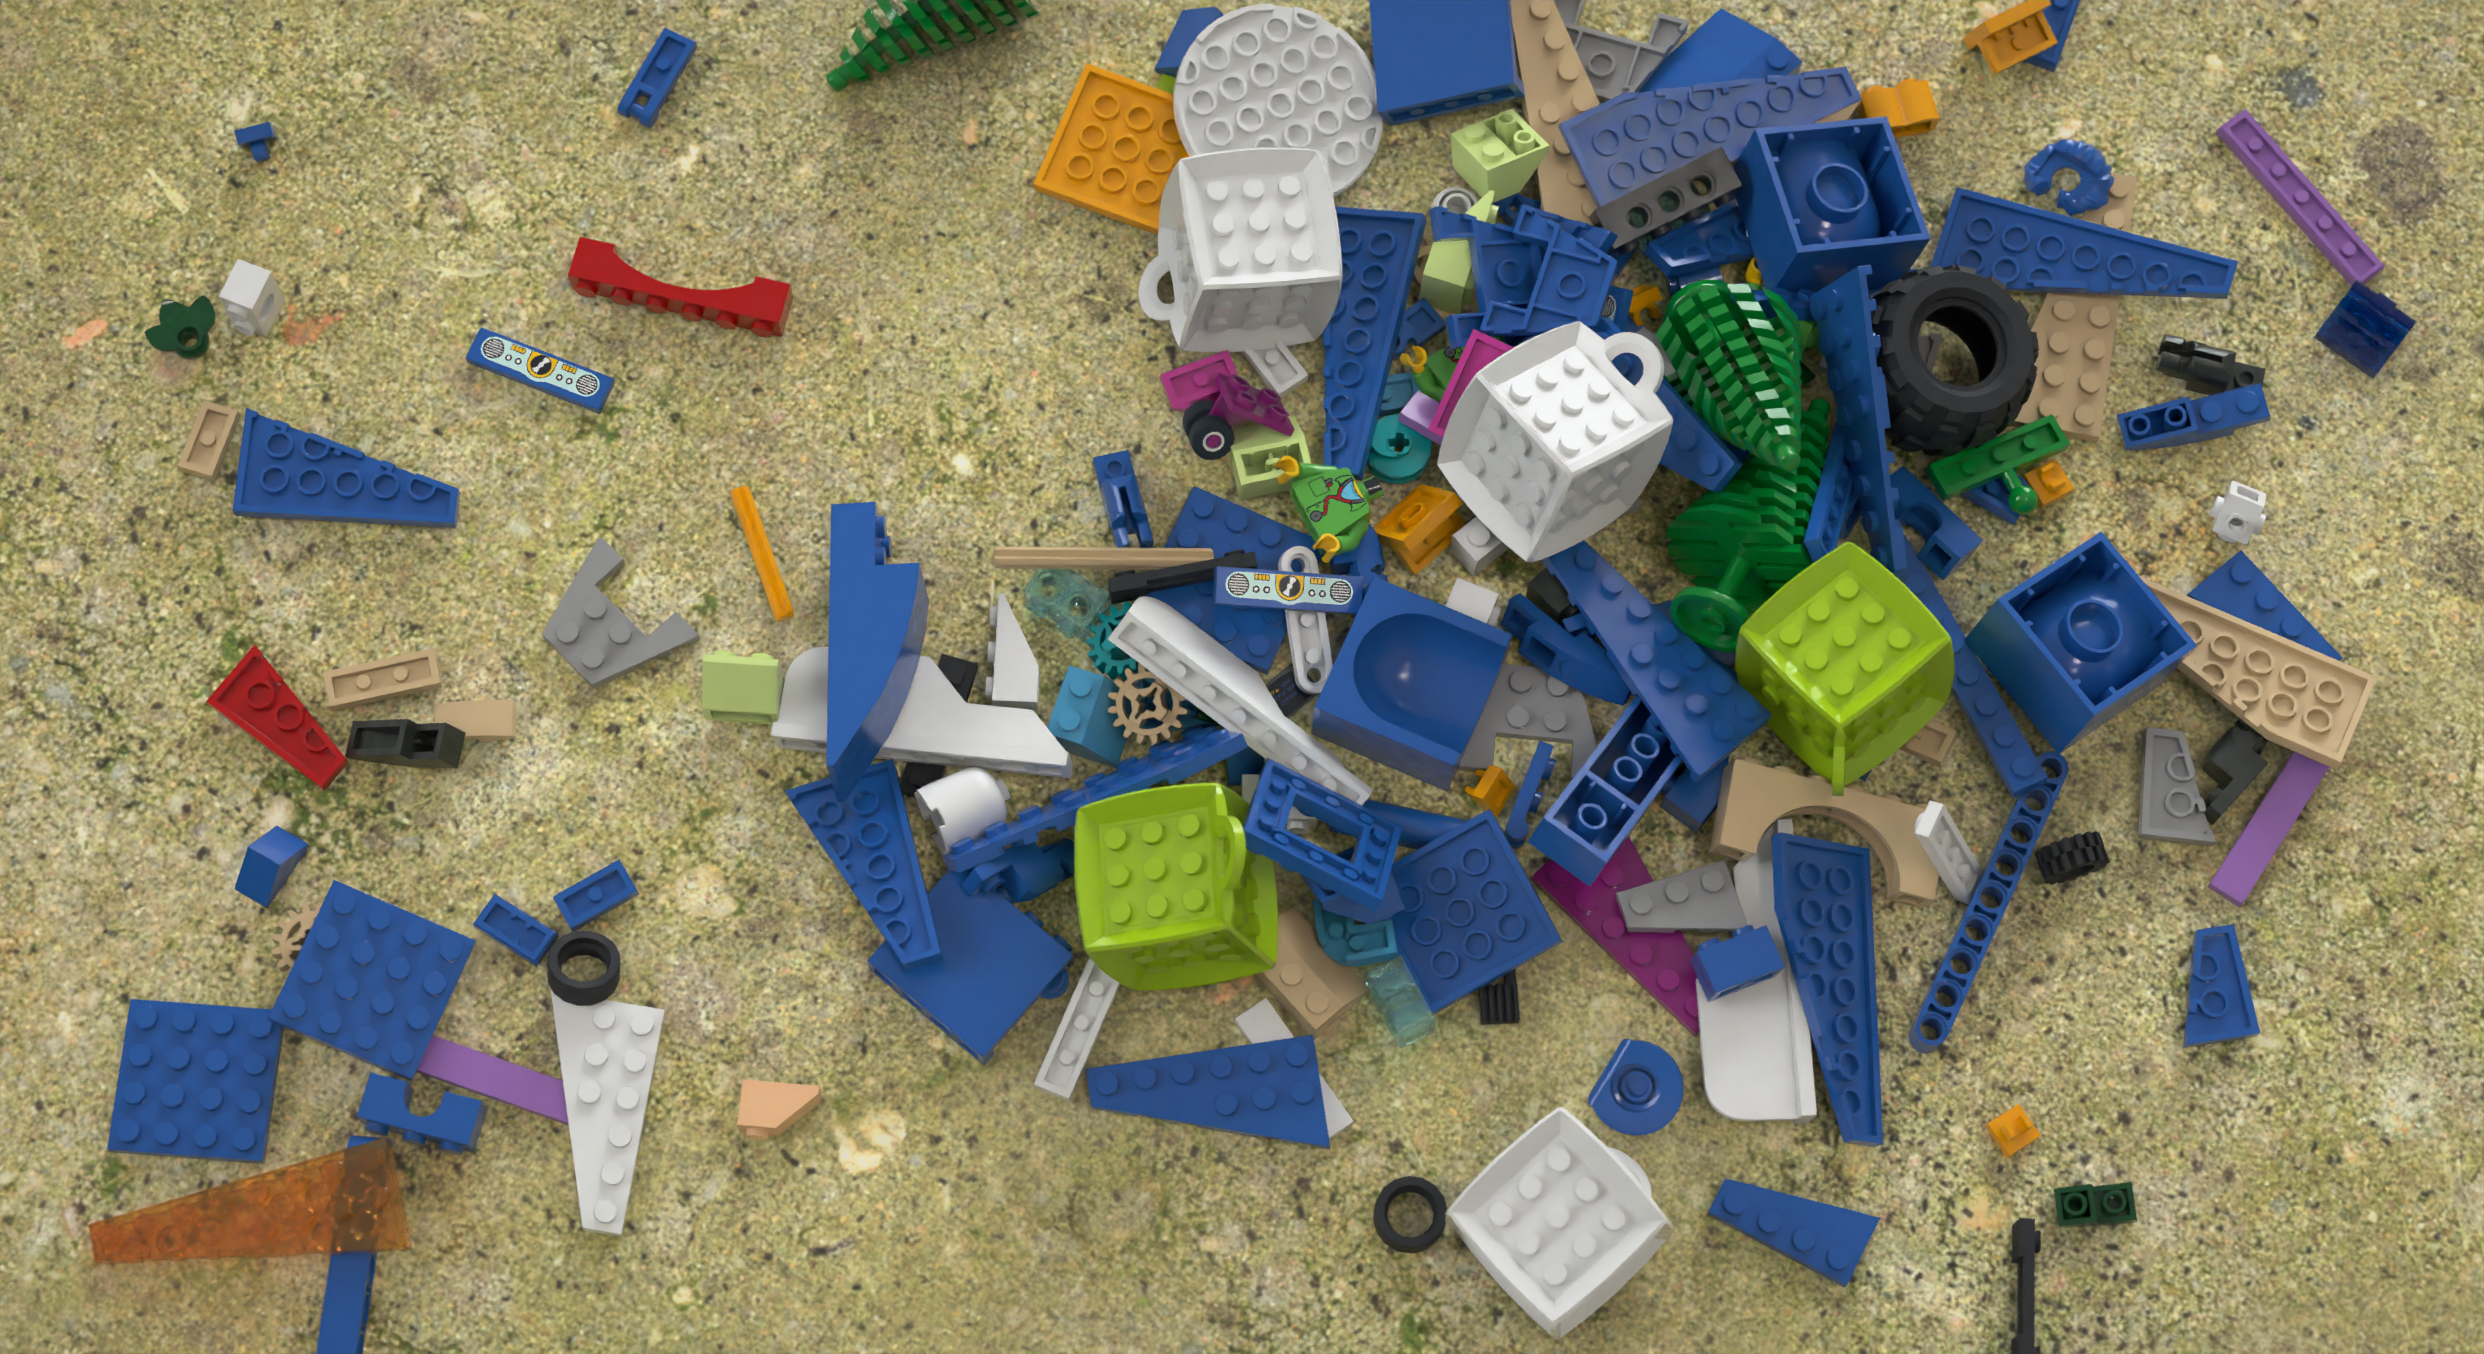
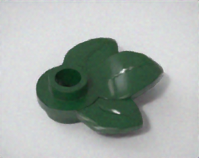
M205 295L197 298L190 308L179 302L164 299L162 300L159 312L161 325L147 329L145 335L152 347L159 351H175L184 359L199 358L209 348L210 339L208 332L216 321L214 307ZM190 339L198 340L194 346H186L187 341Z

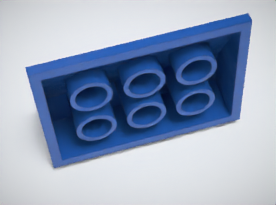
M1720 8L1664 59L1638 93L1663 88L1691 87L1696 84L1747 78L1750 80L1766 78L1772 75L1799 74L1802 61L1777 38Z

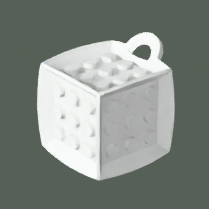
M1247 148L1182 158L1176 164L1165 185L1160 205L1158 256L1148 264L1142 274L1139 284V301L1143 311L1150 318L1162 323L1171 324L1173 335L1180 349L1196 352H1223L1226 350L1229 352H1242L1248 348H1252L1254 351L1276 348L1273 341L1280 339L1285 346L1316 341L1325 330L1338 304L1343 274L1337 214L1328 175L1320 152L1301 148ZM1168 271L1171 273L1174 288V302L1170 304L1160 301L1157 295L1158 282Z
M1580 321L1554 328L1519 344L1482 368L1470 381L1447 424L1439 450L1437 465L1472 512L1505 545L1526 562L1532 563L1547 558L1578 544L1613 522L1633 505L1654 474L1664 453L1671 433L1673 418L1656 395L1664 376V363L1660 351L1650 340L1632 332L1617 333L1604 340ZM1622 353H1633L1641 359L1644 369L1643 375L1635 386L1612 363L1616 356Z
M1558 1107L1499 1154L1461 1193L1446 1211L1445 1217L1447 1225L1459 1234L1467 1247L1495 1281L1532 1319L1552 1335L1553 1340H1560L1561 1337L1583 1322L1616 1294L1673 1233L1672 1222L1666 1218L1651 1198V1185L1640 1165L1627 1154L1606 1147L1587 1127L1563 1107Z

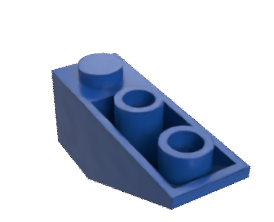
M1729 756L1697 783L1690 778L1691 771L1688 767L1680 778L1673 775L1661 791L1665 795L1661 808L1697 834L1717 808L1723 771L1728 765Z

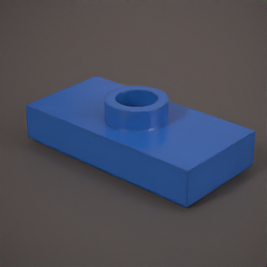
M496 894L492 896L473 923L474 928L535 967H538L559 937L555 931Z

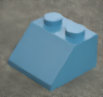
M1070 665L1068 666L1047 728L1069 754L1117 768L1116 764L1120 761L1127 738L1123 736L1126 727L1125 725L1114 727L1113 723L1119 716L1115 713H1108V708L1116 705V700L1109 698L1108 694L1118 693L1120 688L1105 676ZM1126 697L1125 709L1129 717L1132 713L1131 701Z

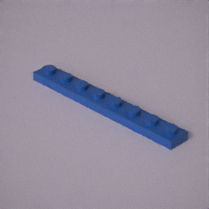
M1904 535L1908 569L1895 574V576L1927 607L1951 637L1955 659L1952 695L2012 798L2046 784L2048 776L1978 657L1965 642V635L1921 560L1916 556L1917 554L1908 538Z

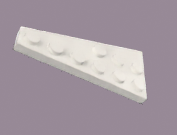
M551 991L583 1231L622 1237L665 1010L609 1000L594 1005L577 1006L564 1002Z

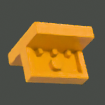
M2027 0L1984 21L1962 38L1968 50L1979 46L1993 76L2058 43L2042 12L2051 5L2049 0Z
M1419 484L1377 522L1373 528L1380 539V543L1390 546L1410 574L1417 575L1451 544L1452 535L1466 525L1456 511L1463 503L1455 492Z

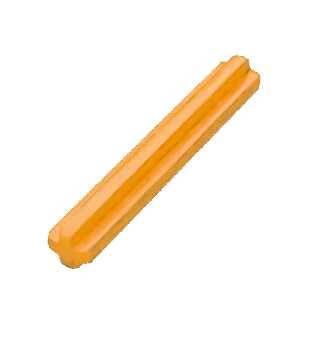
M746 485L734 488L730 493L774 618L778 622L790 619L794 616L793 608L750 488Z

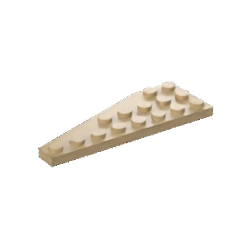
M2139 576L2197 644V647L2177 669L2265 739L2338 770L2376 682V676Z

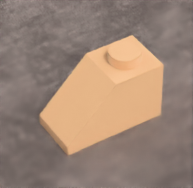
M742 1079L737 1120L740 1133H746V1138L758 1141L768 1140L769 1135H781L821 1102L822 1093L820 1086Z

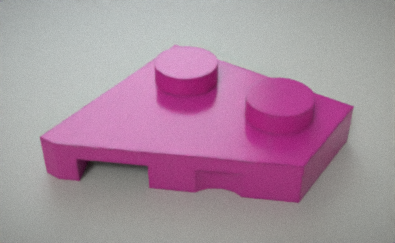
M1228 350L1160 374L1159 378L1172 411L1185 412L1192 404L1202 400L1216 402L1221 393L1215 381L1218 373L1228 377L1232 374L1238 376Z

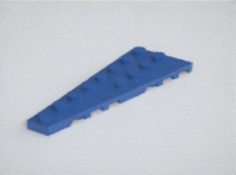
M1956 187L1931 266H1941L1944 268L1950 265H1960L1975 268L1976 275L1983 278L1993 276L2007 286L2005 291L2227 299L2238 261Z
M1335 207L1340 235L1343 277L1336 310L1323 331V346L1325 348V366H1323L1325 398H1323V409L1326 412L1324 465L1336 466L1338 469L1349 468L1354 479L1362 481L1427 219L1423 213Z
M1871 265L1854 268L1811 295L1810 311L1818 327L1820 336L1819 348L1822 355L1825 356L1828 369L1827 381L1829 388L1833 391L1837 406L1836 419L1842 427L1845 439L1844 452L1851 464L1854 477L1853 490L1859 498L1862 510L1861 522L1864 531L1868 535L1871 547L1870 555L1895 575L1908 568L1903 526L1900 524V519H1895L1894 514L1899 499L1898 487H1894L1890 481L1889 463H1895L1894 451L1887 452L1884 429L1891 428L1885 374L1882 373V367H1877L1876 363L1881 341L1880 335H1876L1872 330L1871 311L1877 310L1876 299H1869L1866 275L1873 273Z
M1584 540L1559 553L1541 559L1552 576L1556 575L1558 580H1560L1568 592L1567 599L1573 607L1577 606L1588 621L1587 628L1592 635L1597 634L1607 649V657L1633 695H1638L1651 713L1650 720L1656 728L1660 726L1671 742L1670 749L1675 756L1680 755L1691 771L1690 778L1695 783L1701 780L1769 721L1772 714Z

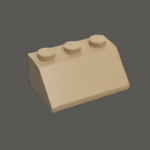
M1295 907L1278 915L1276 965L1273 969L1254 974V976L1309 1035H1313L1315 1040L1369 993L1370 988L1349 966L1338 964L1328 957L1321 947L1317 931Z

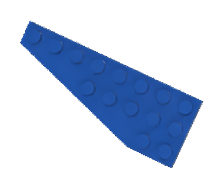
M1201 724L1194 725L1182 731V738L1172 743L1169 740H1165L1149 748L1150 754L1140 759L1137 756L1124 759L1116 764L1117 770L1107 775L1104 772L1094 774L1083 781L1085 786L1073 792L1071 788L1057 792L1050 797L1052 802L1040 808L1039 805L1027 807L1018 812V819L1008 824L1005 821H1001L987 827L984 830L986 835L974 841L970 837L954 843L951 846L952 851L942 857L948 870L957 873L963 872L1001 856L1007 851L1005 846L1011 844L1013 847L1023 844L1028 845L1039 840V831L1057 828L1059 832L1075 825L1076 813L1081 806L1122 794L1151 789L1150 785L1155 783L1169 782L1172 785L1248 748L1246 740L1242 733L1231 732L1227 729H1215L1214 726L1202 727Z
M1787 833L1775 834L1771 836L1774 910L1843 1143L1870 1147L1883 1145L1870 849Z

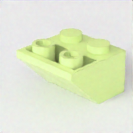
M1513 109L1501 112L1493 117L1451 133L1452 167L1481 197L1490 190L1495 191L1494 202L1519 193L1550 151L1549 144Z
M1295 416L1289 417L1295 429L1292 436L1285 435L1262 424L1232 429L1235 440L1231 446L1229 457L1240 500L1290 490L1291 483L1294 481L1290 479L1286 484H1279L1277 478L1284 471L1280 468H1273V465L1283 456H1291L1297 463L1311 464L1305 436Z
M723 650L715 651L713 655L703 654L702 710L706 720L772 725L773 722H777L784 687V678L779 659H773V656L764 653H754L751 657H739L733 652Z

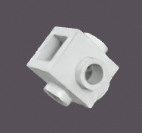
M2232 480L2224 498L2217 496L2210 510L2209 516L2214 518L2212 531L2216 532L2221 539L2227 542L2237 543L2239 541L2247 544L2251 534L2258 535L2264 524L2266 515L2262 511L2265 506L2266 494Z

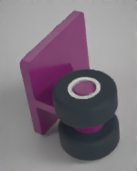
M1218 373L1215 381L1221 393L1216 402L1210 400L1195 402L1185 411L1182 421L1192 449L1199 457L1206 460H1216L1227 455L1235 440L1231 427L1248 419L1288 436H1292L1295 430L1289 419L1288 412L1281 403V397L1268 388L1256 389L1250 386L1245 379L1234 374L1228 377Z

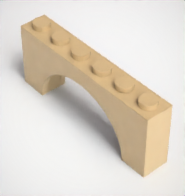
M1750 757L1734 759L1724 768L1709 853L1745 862L1756 854L1762 835L1777 819L1805 814L1824 816L1844 823L1854 829L1872 846L1879 856L1886 874L1888 900L1918 908H1924L1935 900L1939 873L1914 834L1916 820L1922 812H1925L1928 804H1916L1914 806L1902 803V799L1897 796L1868 794L1865 788L1855 785H1846L1844 787V796H1832L1831 780L1826 777L1810 776L1807 778L1796 775L1795 770L1788 767L1776 766L1769 768L1762 766L1758 760Z

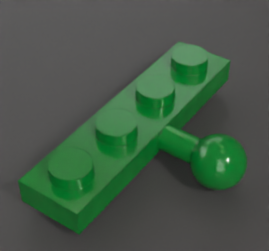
M2051 414L1997 436L1978 448L1971 447L1958 454L1929 464L1925 472L1943 501L2002 478L2010 492L2008 498L2010 508L2017 514L2026 515L2033 512L2037 507L2038 496L2034 489L2021 483L2015 472L2066 451L2070 443Z

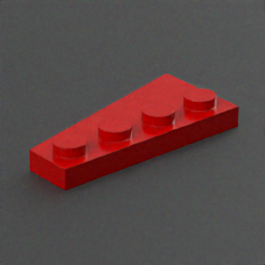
M256 645L249 650L206 701L211 708L323 791L329 787L349 763Z

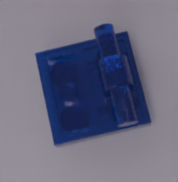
M2356 280L2348 290V293L2317 331L2314 338L2374 379L2417 321L2396 307L2397 303L2383 293L2379 292L2377 294Z

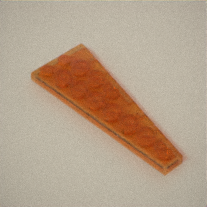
M386 1137L88 1224L94 1260L99 1264L144 1263V1261L155 1260L184 1261V1259L203 1258L218 1260L228 1257L300 1256V1254L324 1253L327 1255H339L348 1252L377 1253V1251L400 1250L406 1252L412 1250L391 1141Z

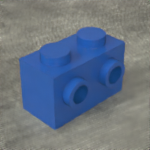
M1747 925L1732 933L1733 938L1720 942L1718 938H1713L1697 946L1699 951L1695 953L1690 962L1708 1002L1776 977L1785 967L1767 925L1754 929L1753 925Z

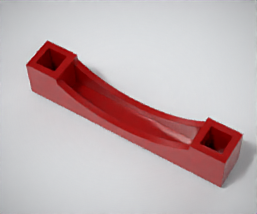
M581 236L579 237L568 273L572 290H575L584 297L595 298L596 295L607 297L619 305L629 306L631 303L645 306L648 310L655 313L664 314L666 311L678 313L690 321L699 322L702 319L713 321L725 329L744 328L751 330L757 336L766 338L772 335L783 336L793 301L791 284L755 276L753 283L719 290L690 289L664 283L628 265L618 256L615 244Z

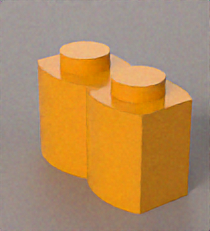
M1914 78L1899 82L1894 88H1883L1880 85L1869 87L1860 95L1862 100L1857 111L1859 119L1887 116L1895 139L1901 136L1907 137L1930 132L1936 128L1940 119L1928 81H1917Z

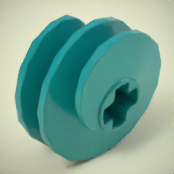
M1398 414L1385 416L1377 421L1366 464L1374 476L1389 484H1405L1417 479L1425 471L1431 454L1430 439L1399 422ZM1394 447L1402 448V452H1395Z

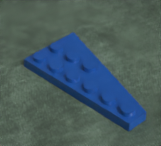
M890 759L870 765L845 802H837L830 777L785 790L798 813L905 969L910 970L944 960L894 760Z
M1313 1035L1086 1069L1091 1108L1094 1110L1161 1119L1162 1121L1176 1124L1179 1122L1196 1125L1200 1128L1252 1137L1260 1136L1282 1140V1142L1301 1143L1330 1150Z

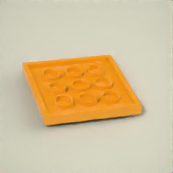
M1086 63L1035 178L1033 190L1158 235L1159 211L1165 185L1180 159L1190 157L1183 146L1176 127L1173 111V94Z

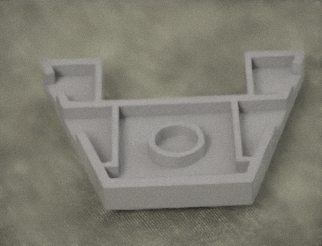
M1555 0V5L1600 103H1604L1623 93H1638L1683 37L1688 28V20L1658 12L1648 43L1645 44L1578 26L1586 0Z
M602 537L594 544L542 632L543 638L593 689L637 670V666L655 658L659 660L670 655V651L686 644L690 646L700 639L699 634L677 612L646 637L598 589L625 564L624 559Z
M1503 664L1458 770L1471 772L1476 770L1486 771L1490 764L1493 765L1495 737L1572 744L1571 781L1597 748L1583 692L1559 681L1538 667Z

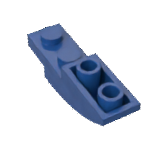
M2261 383L2191 401L2189 397L2153 405L2118 414L2117 419L2126 450H2147L2180 446L2233 435L2236 429L2270 421V413Z
M1521 593L1510 599L1500 625L1522 642L1518 651L1519 654L1547 674L1579 691L1622 706L1627 703L1632 692L1607 657L1606 650L1584 632L1573 637Z

